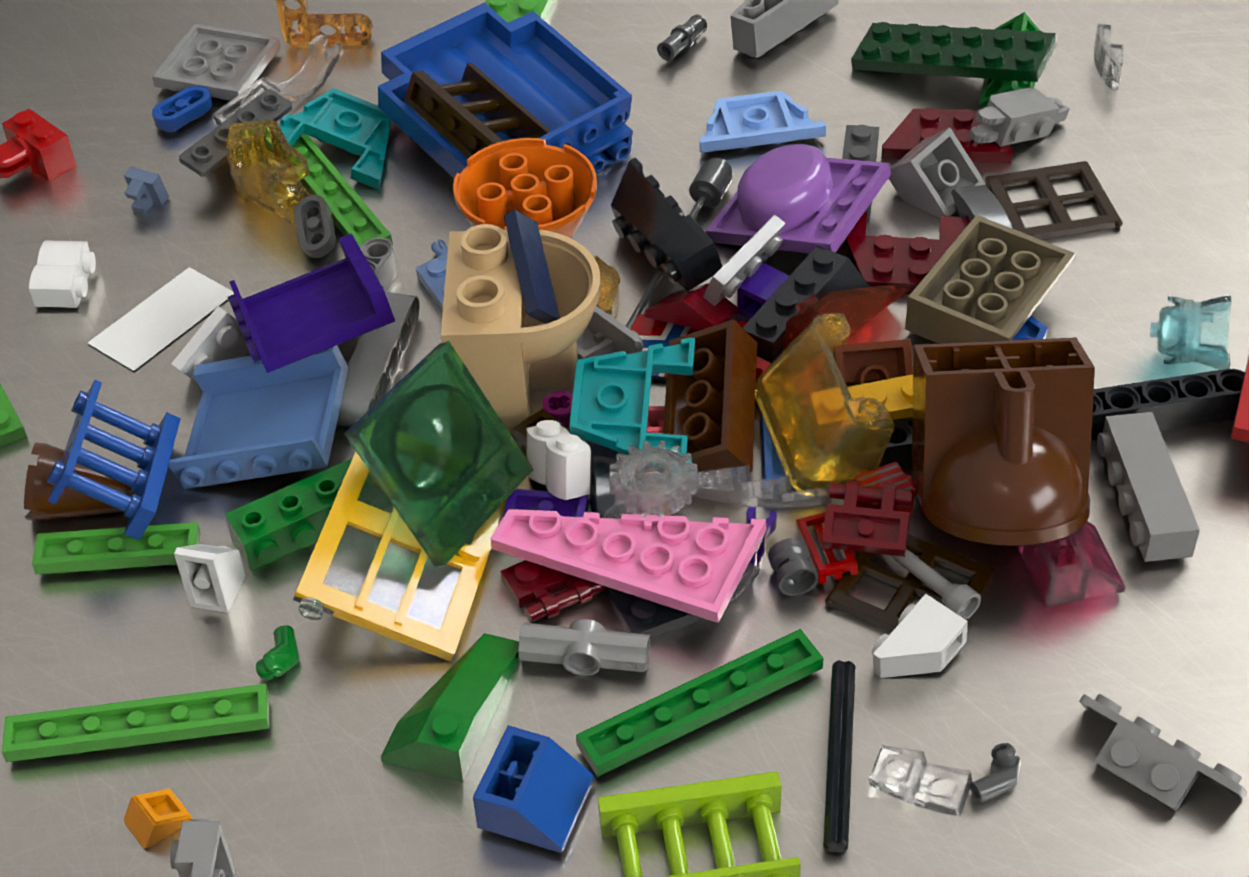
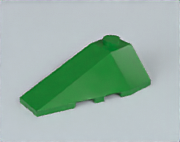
M484 633L397 722L383 750L381 761L463 783L518 663L519 641Z

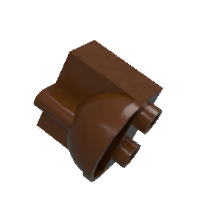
M1076 337L913 345L911 477L916 484V492L923 512L934 526L962 539L985 544L1013 546L1033 545L1058 540L1075 533L1086 524L1090 514L1088 486L1095 367Z

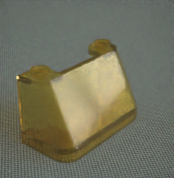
M844 313L823 314L814 318L759 376L756 384L755 398L787 478L793 488L806 495L829 494L830 482L846 484L847 480H854L855 476L877 469L895 427L888 410L881 402L873 398H852L833 357L835 348L845 344L851 332Z

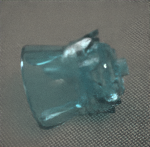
M1168 296V301L1175 304V306L1163 307L1159 311L1158 323L1151 322L1150 337L1157 338L1158 351L1161 354L1170 356L1164 359V364L1174 365L1198 362L1218 370L1229 369L1228 331L1232 297L1222 296L1202 302H1194L1192 299Z

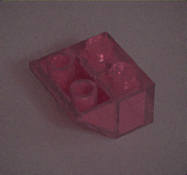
M1088 521L1078 531L1064 538L1040 544L1016 545L1045 608L1125 592L1126 586L1096 527Z

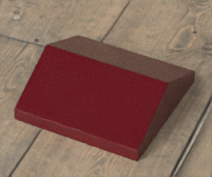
M706 283L696 286L689 291L684 289L669 294L648 308L645 317L703 330L732 320L738 315L739 308L726 297L715 306L703 298L709 285Z

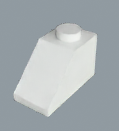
M206 544L177 547L174 556L189 606L229 613L245 578L239 550L226 546Z

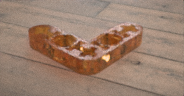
M276 0L282 36L292 46H360L368 43L372 37V20L364 14H310L307 0H295L301 5L296 10L287 8L284 4L286 0ZM295 20H298V30L302 34H297L295 29H293ZM330 25L336 30V33L326 35L320 31V27ZM342 26H345L344 32L346 33L344 34L342 33ZM355 26H359V27H360V30L363 31V32H362V33L357 32V29L354 28V27H355Z

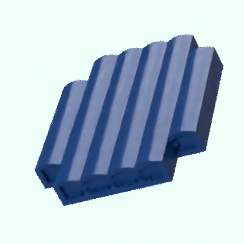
M482 3L381 52V72L390 81L378 86V108L453 178H455L456 173H461L467 166L468 158L404 102L412 72L423 70L437 84L443 85L461 82L466 64L473 63L551 130V132L540 137L546 140V145L563 148V145L566 144L577 149L592 163L596 175L603 170L605 165L613 164L617 161L621 162L631 152L633 130L625 122L630 117L632 94L534 11L508 23L487 4ZM462 95L453 96L459 103L469 102ZM483 113L474 115L481 122L490 120ZM505 132L495 133L503 141L512 139Z

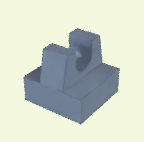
M130 167L124 175L128 184L125 195L127 198L135 200L131 206L133 211L145 214L153 204L163 206L168 199V192L159 174Z

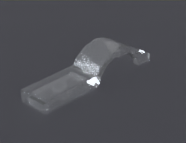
M321 33L309 42V54L306 62L296 75L280 83L270 82L262 77L212 114L216 124L220 125L267 89H272L290 102L303 101L313 96L325 84L343 54L342 45L337 43L332 48L326 46L328 43L327 36Z

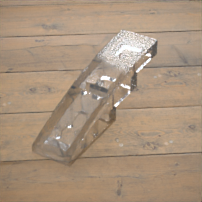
M749 465L662 478V484L665 487L698 498L738 506L792 508L822 506L832 502V499L829 498L830 486L791 491L789 475L751 480Z

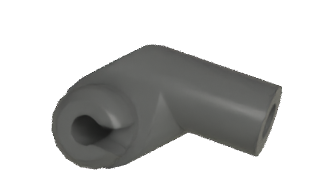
M1009 743L996 745L991 751L993 760L991 762L990 775L970 783L972 796L977 803L981 804L1006 793L1017 785L1021 763L1020 757L1016 755V749L1013 745Z

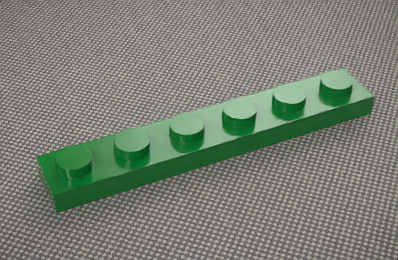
M798 629L576 734V745L598 777L822 669L824 658L804 632Z

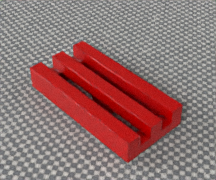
M826 512L796 519L797 532L800 539L804 540L810 552L809 561L815 565L819 584L827 582L826 576L833 575L834 579L838 580L843 578L842 572L849 571L850 576L859 574L858 564L852 551L840 550L844 560L837 561L832 549L822 548L824 528L821 523L825 522ZM809 526H812L828 563L826 565H823L809 532Z

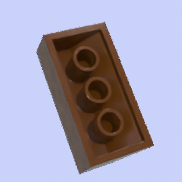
M734 319L670 340L669 346L680 344L681 339L695 338L693 375L667 374L663 434L688 436L685 474H678L662 467L661 470L665 473L715 481L752 472L757 342Z

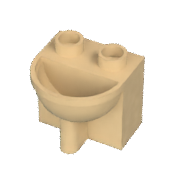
M480 224L470 227L466 231H449L440 336L454 435L514 433V427L531 416L532 390L568 389L574 386L576 363L578 360L577 340L587 328L601 292L598 264L590 251L579 242L559 233L539 230L560 319L544 324L526 314L507 230L491 224Z

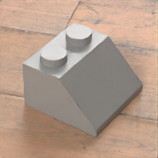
M950 127L922 140L890 168L891 175L888 178L902 201L939 219L941 216H951L957 211L951 194L953 189L986 185Z

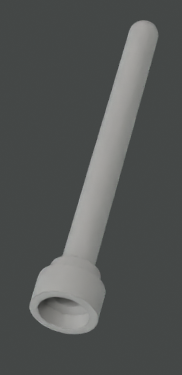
M830 499L828 504L844 505V500ZM906 549L905 557L889 555L939 594L945 607L965 620L969 619L978 609L981 595L968 585L950 583L908 549Z

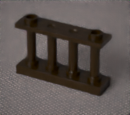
M473 63L466 64L461 82L443 85L437 84L423 70L412 72L404 102L467 158L485 147L502 142L503 140L495 133L505 132L512 139L540 138L551 132L550 129ZM462 95L469 102L459 103L453 96ZM483 113L490 120L481 122L474 115Z

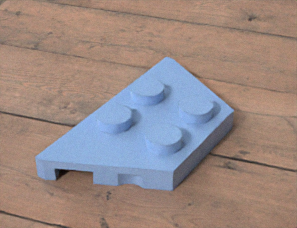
M782 90L720 98L716 101L714 113L707 121L705 135L699 139L700 153L826 137V124L822 120L816 123L808 117V110L802 105L793 102L792 98Z

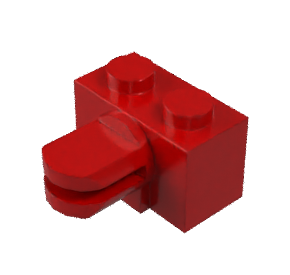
M28 108L25 111H21L2 123L7 141L0 145V178H9L25 169L33 176L39 174L50 182L76 167L68 135Z

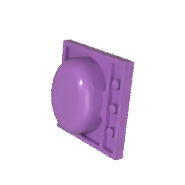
M791 144L772 149L758 157L745 170L737 186L736 193L706 229V234L714 243L744 246L776 215L786 223L779 236L783 239V242L777 250L811 253L816 246H820L836 252L890 177L889 163L827 158L819 149L806 144Z

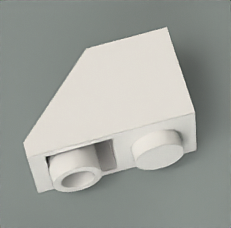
M925 594L916 605L911 603L904 609L898 620L897 627L890 635L884 633L875 643L872 649L874 674L880 678L941 672L967 642L968 621Z

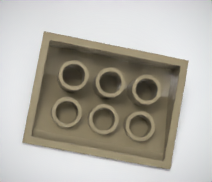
M976 215L908 296L905 330L936 343L1012 340L1073 261L1075 253Z

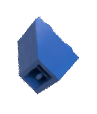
M508 725L473 795L477 828L562 853L592 787L594 775L550 737Z

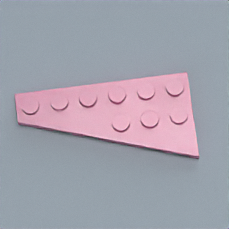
M508 509L491 536L490 542L493 550L719 623L766 531V519H751V524L729 523V518L713 517L712 522L689 521L686 516L622 514L621 519L600 518L599 513L584 512L583 517L560 516L557 511Z

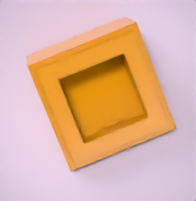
M170 788L132 796L124 816L125 825L144 849L156 845L181 829L182 821L192 820L191 814Z

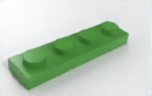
M198 522L150 525L146 528L140 540L125 535L126 527L39 533L36 538L32 566L37 575L175 565L177 562L174 552L177 547L200 544V528Z

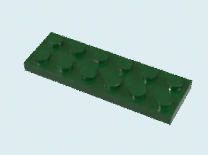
M879 22L872 23L852 56L851 63L853 70L1038 82L1057 45L1056 33H1047L1039 30L1029 32L1012 31L1010 29L993 30L980 29L978 27L957 28L946 25L921 26L918 24L903 25Z

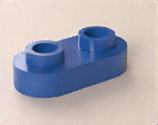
M191 86L157 104L152 110L155 126L158 129L173 132L197 117L204 115L212 107L210 91L203 86Z

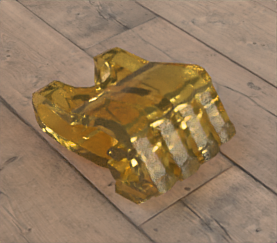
M266 119L264 121L231 124L225 143L229 152L227 153V161L231 167L230 175L235 182L237 194L245 202L251 199L257 205L276 213L284 220L296 225L294 209L290 206L293 203L297 205L301 199L311 195L300 182L301 179L310 175L306 157L288 144L280 126L275 120Z

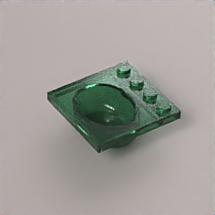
M450 341L438 344L344 433L368 468L374 483L386 494L435 567L446 565L533 471L530 463Z

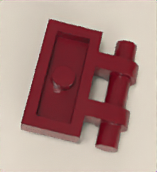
M847 480L846 484L830 482L829 498L844 500V505L827 504L822 548L905 557L910 512L894 511L895 505L911 507L913 491L897 489V485L894 484L874 487L860 485V481ZM858 501L881 504V509L857 507Z
M527 560L500 571L502 583L519 609L525 607L526 617L531 623L543 617L549 620L558 616L559 610L572 604L578 603L583 605L592 601L593 595L605 590L603 585Z

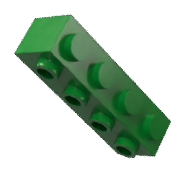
M352 458L225 513L231 539L250 571L318 541ZM374 458L357 500L386 511L395 505L391 480Z

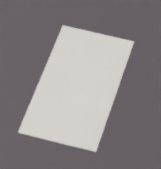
M189 267L87 344L135 371L215 310L217 306L228 300V296L234 293Z

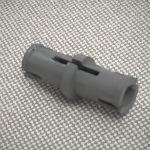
M696 14L690 17L683 25H678L672 29L670 36L657 46L659 56L669 61L674 59L682 50L689 49L694 44L695 39L707 30L706 20L701 15Z

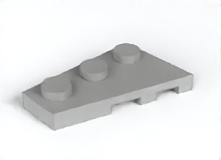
M774 215L712 277L703 298L714 306L725 297L731 298L747 277H751L760 265L765 264L767 259L780 247L783 239L779 236L786 223Z

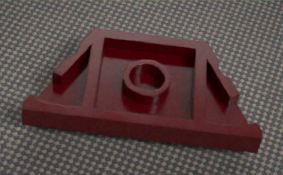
M925 108L912 109L883 143L881 159L900 160L922 140L949 127L972 162L1011 164L1013 150L1009 145L999 146L995 141L981 144L971 140L969 133L972 127L980 125V122L975 118L978 111Z

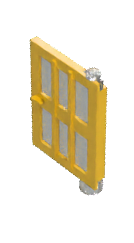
M376 412L371 415L293 600L300 603L298 610L307 619L320 620L324 613H327L451 662L491 550L490 538L500 524L510 488L512 489L515 479L406 436L407 426L400 417L390 412Z

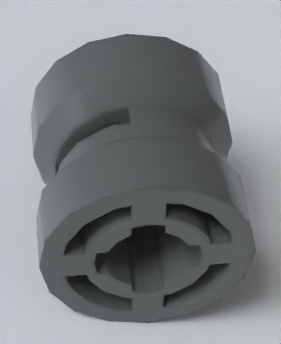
M787 538L775 543L770 548L768 559L771 568L777 572L776 582L783 594L797 596L810 591L816 586L819 580L815 565L809 561L810 552L804 540Z

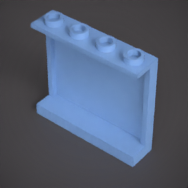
M333 346L269 373L266 372L262 360L254 363L252 356L196 365L193 377L203 393L185 456L170 459L168 465L182 488L191 489L327 467L349 369L338 346Z

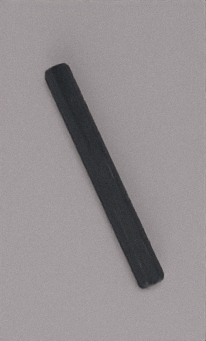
M838 660L832 665L823 847L828 852L836 851L843 853L848 849L856 667L851 661L843 662Z

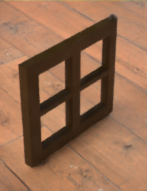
M1087 161L985 177L986 187L1000 202L1013 229L1040 240L1120 228L1123 224ZM1080 176L1088 190L1058 196L1050 180ZM1035 183L1042 196V199L1013 203L1005 187ZM1094 200L1102 216L1072 220L1064 204ZM1048 207L1056 221L1054 224L1026 228L1018 212Z
M910 534L907 536L906 549L919 556L918 558L931 568L936 563L970 577L971 579L967 585L981 596L983 595L994 576L995 569ZM857 552L854 556L858 564L859 574L850 576L849 571L842 574L843 578L837 581L825 599L828 607L836 608L889 632H892L897 627L902 612L915 595L922 598L927 594L944 605L942 597L932 589L923 586V582L912 573L908 572L904 578L870 564L876 554ZM863 573L898 587L885 610L849 595Z

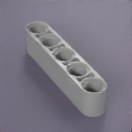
M385 292L395 322L360 336L348 363L349 369L336 426L365 430L368 421L376 422L418 321L420 303L417 296Z

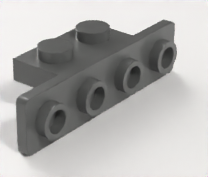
M272 89L265 90L180 154L179 162L201 177H205L210 172L214 173L257 140V136L261 134L264 128L272 126L292 110V102Z

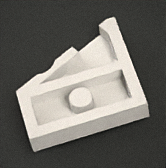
M217 306L171 364L197 383L193 377L196 365L240 358L248 355L250 352L237 320Z

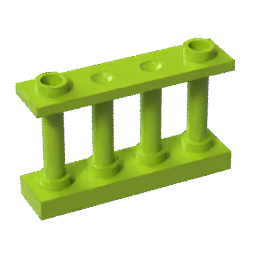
M778 771L598 797L602 838L617 837L624 877H643L635 833L659 829L663 831L671 876L665 877H800L801 863L799 857L781 859L771 813L781 812L782 786ZM751 816L754 820L763 862L736 866L726 820ZM707 823L717 869L690 873L681 826Z

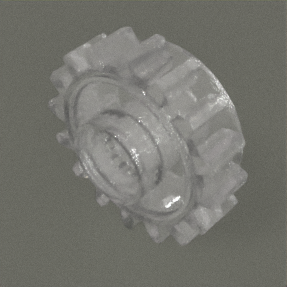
M644 441L643 449L639 450L632 445L628 446V456L618 453L616 455V464H610L609 467L610 494H615V503L617 505L623 504L626 512L642 514L644 518L648 515H658L661 518L664 515L678 513L685 504H691V494H697L698 467L697 464H692V455L690 453L681 455L680 446L678 445L670 450L666 449L665 441H660L657 447H651L648 441Z

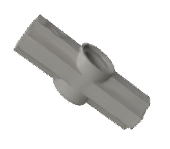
M589 619L576 620L570 624V627L524 623L519 636V660L563 664L565 669L579 676L594 675L600 668L646 672L649 662L650 635L606 631L600 623Z

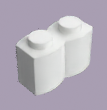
M45 240L42 243L37 265L33 268L29 281V292L34 307H78L81 298L87 295V279L89 274L95 271L96 266L95 254L90 252L87 241Z
M544 420L538 422L537 426L527 428L528 476L532 480L546 485L549 493L563 500L589 495L590 446L580 440L579 436L570 434L557 421Z

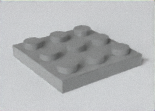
M194 23L152 76L154 87L171 91H182L191 86H203L210 91L211 97L241 102L280 49L279 38Z

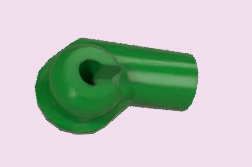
M289 625L280 626L274 630L275 647L265 653L263 659L256 663V672L263 680L270 681L275 676L280 677L298 663L299 656L294 629Z

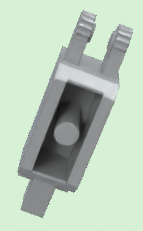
M1030 87L991 95L987 107L979 109L975 117L980 122V125L972 127L969 136L974 142L982 144L995 141L999 146L1049 136L1056 123L1066 119L1070 109L1064 106L1059 99L1046 97L1039 90Z

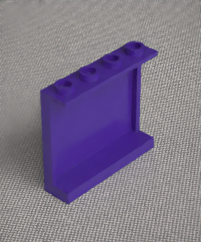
M352 233L338 238L345 258L243 299L235 280L229 282L234 294L228 296V300L254 363L262 360L267 373L395 322L385 291Z

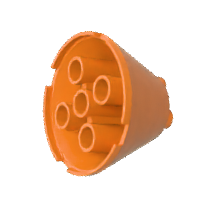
M541 138L512 139L483 148L467 159V166L461 173H456L453 183L456 205L472 226L491 224L507 230L504 215L517 210L536 221L539 230L559 233L573 238L597 191L595 169L584 154L566 144L563 145V148L546 145V140Z

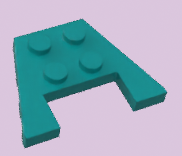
M333 88L305 104L304 110L298 114H288L281 118L280 124L276 127L271 128L267 126L260 134V142L287 153L303 133L320 142L329 143L346 150L350 154L361 156L351 169L350 179L379 189L391 119L378 108V105Z
M695 338L681 339L680 344L663 347L662 343L650 345L647 351L631 354L620 351L577 360L569 425L570 434L577 435L585 440L672 472L685 474L688 436L647 433L652 373L693 375Z

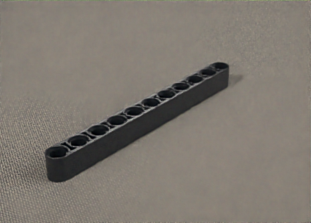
M1222 369L1094 389L1091 442L1097 441L1098 434L1103 433L1106 416L1152 412L1160 431L1234 420L1245 372L1238 369ZM912 417L857 425L842 431L839 442L838 467L844 475L854 478L897 462L903 471L912 470Z

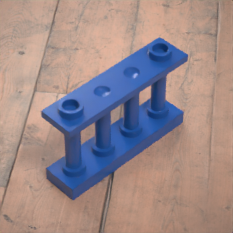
M94 380L87 393L82 390L79 392L72 406L71 412L77 415L61 462L56 461L48 477L47 483L53 485L48 502L56 504L65 487L71 488L124 511L123 516L128 518L124 534L140 540L156 514L181 418L166 412L159 425L152 423L151 426L97 402L102 382ZM91 416L143 439V444L147 446L141 448L90 425ZM83 440H87L136 462L140 470L138 472L81 448ZM76 463L130 486V491L135 494H132L130 497L73 472Z

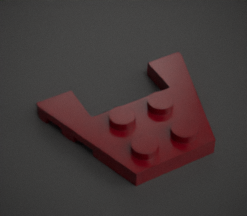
M864 212L843 241V244L850 252L851 262L875 293L910 295L970 221L968 217L941 216L939 240L927 239L925 237H892L890 235L867 236V212Z

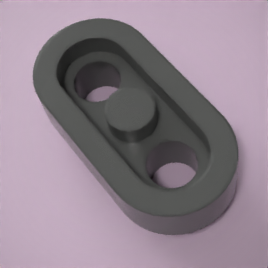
M319 195L304 197L297 203L294 209L298 241L308 256L320 258L330 253L336 244L332 212L323 197Z

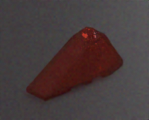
M908 284L832 291L820 299L813 294L797 304L796 308L799 312L786 321L782 368L785 373L841 342L910 290Z

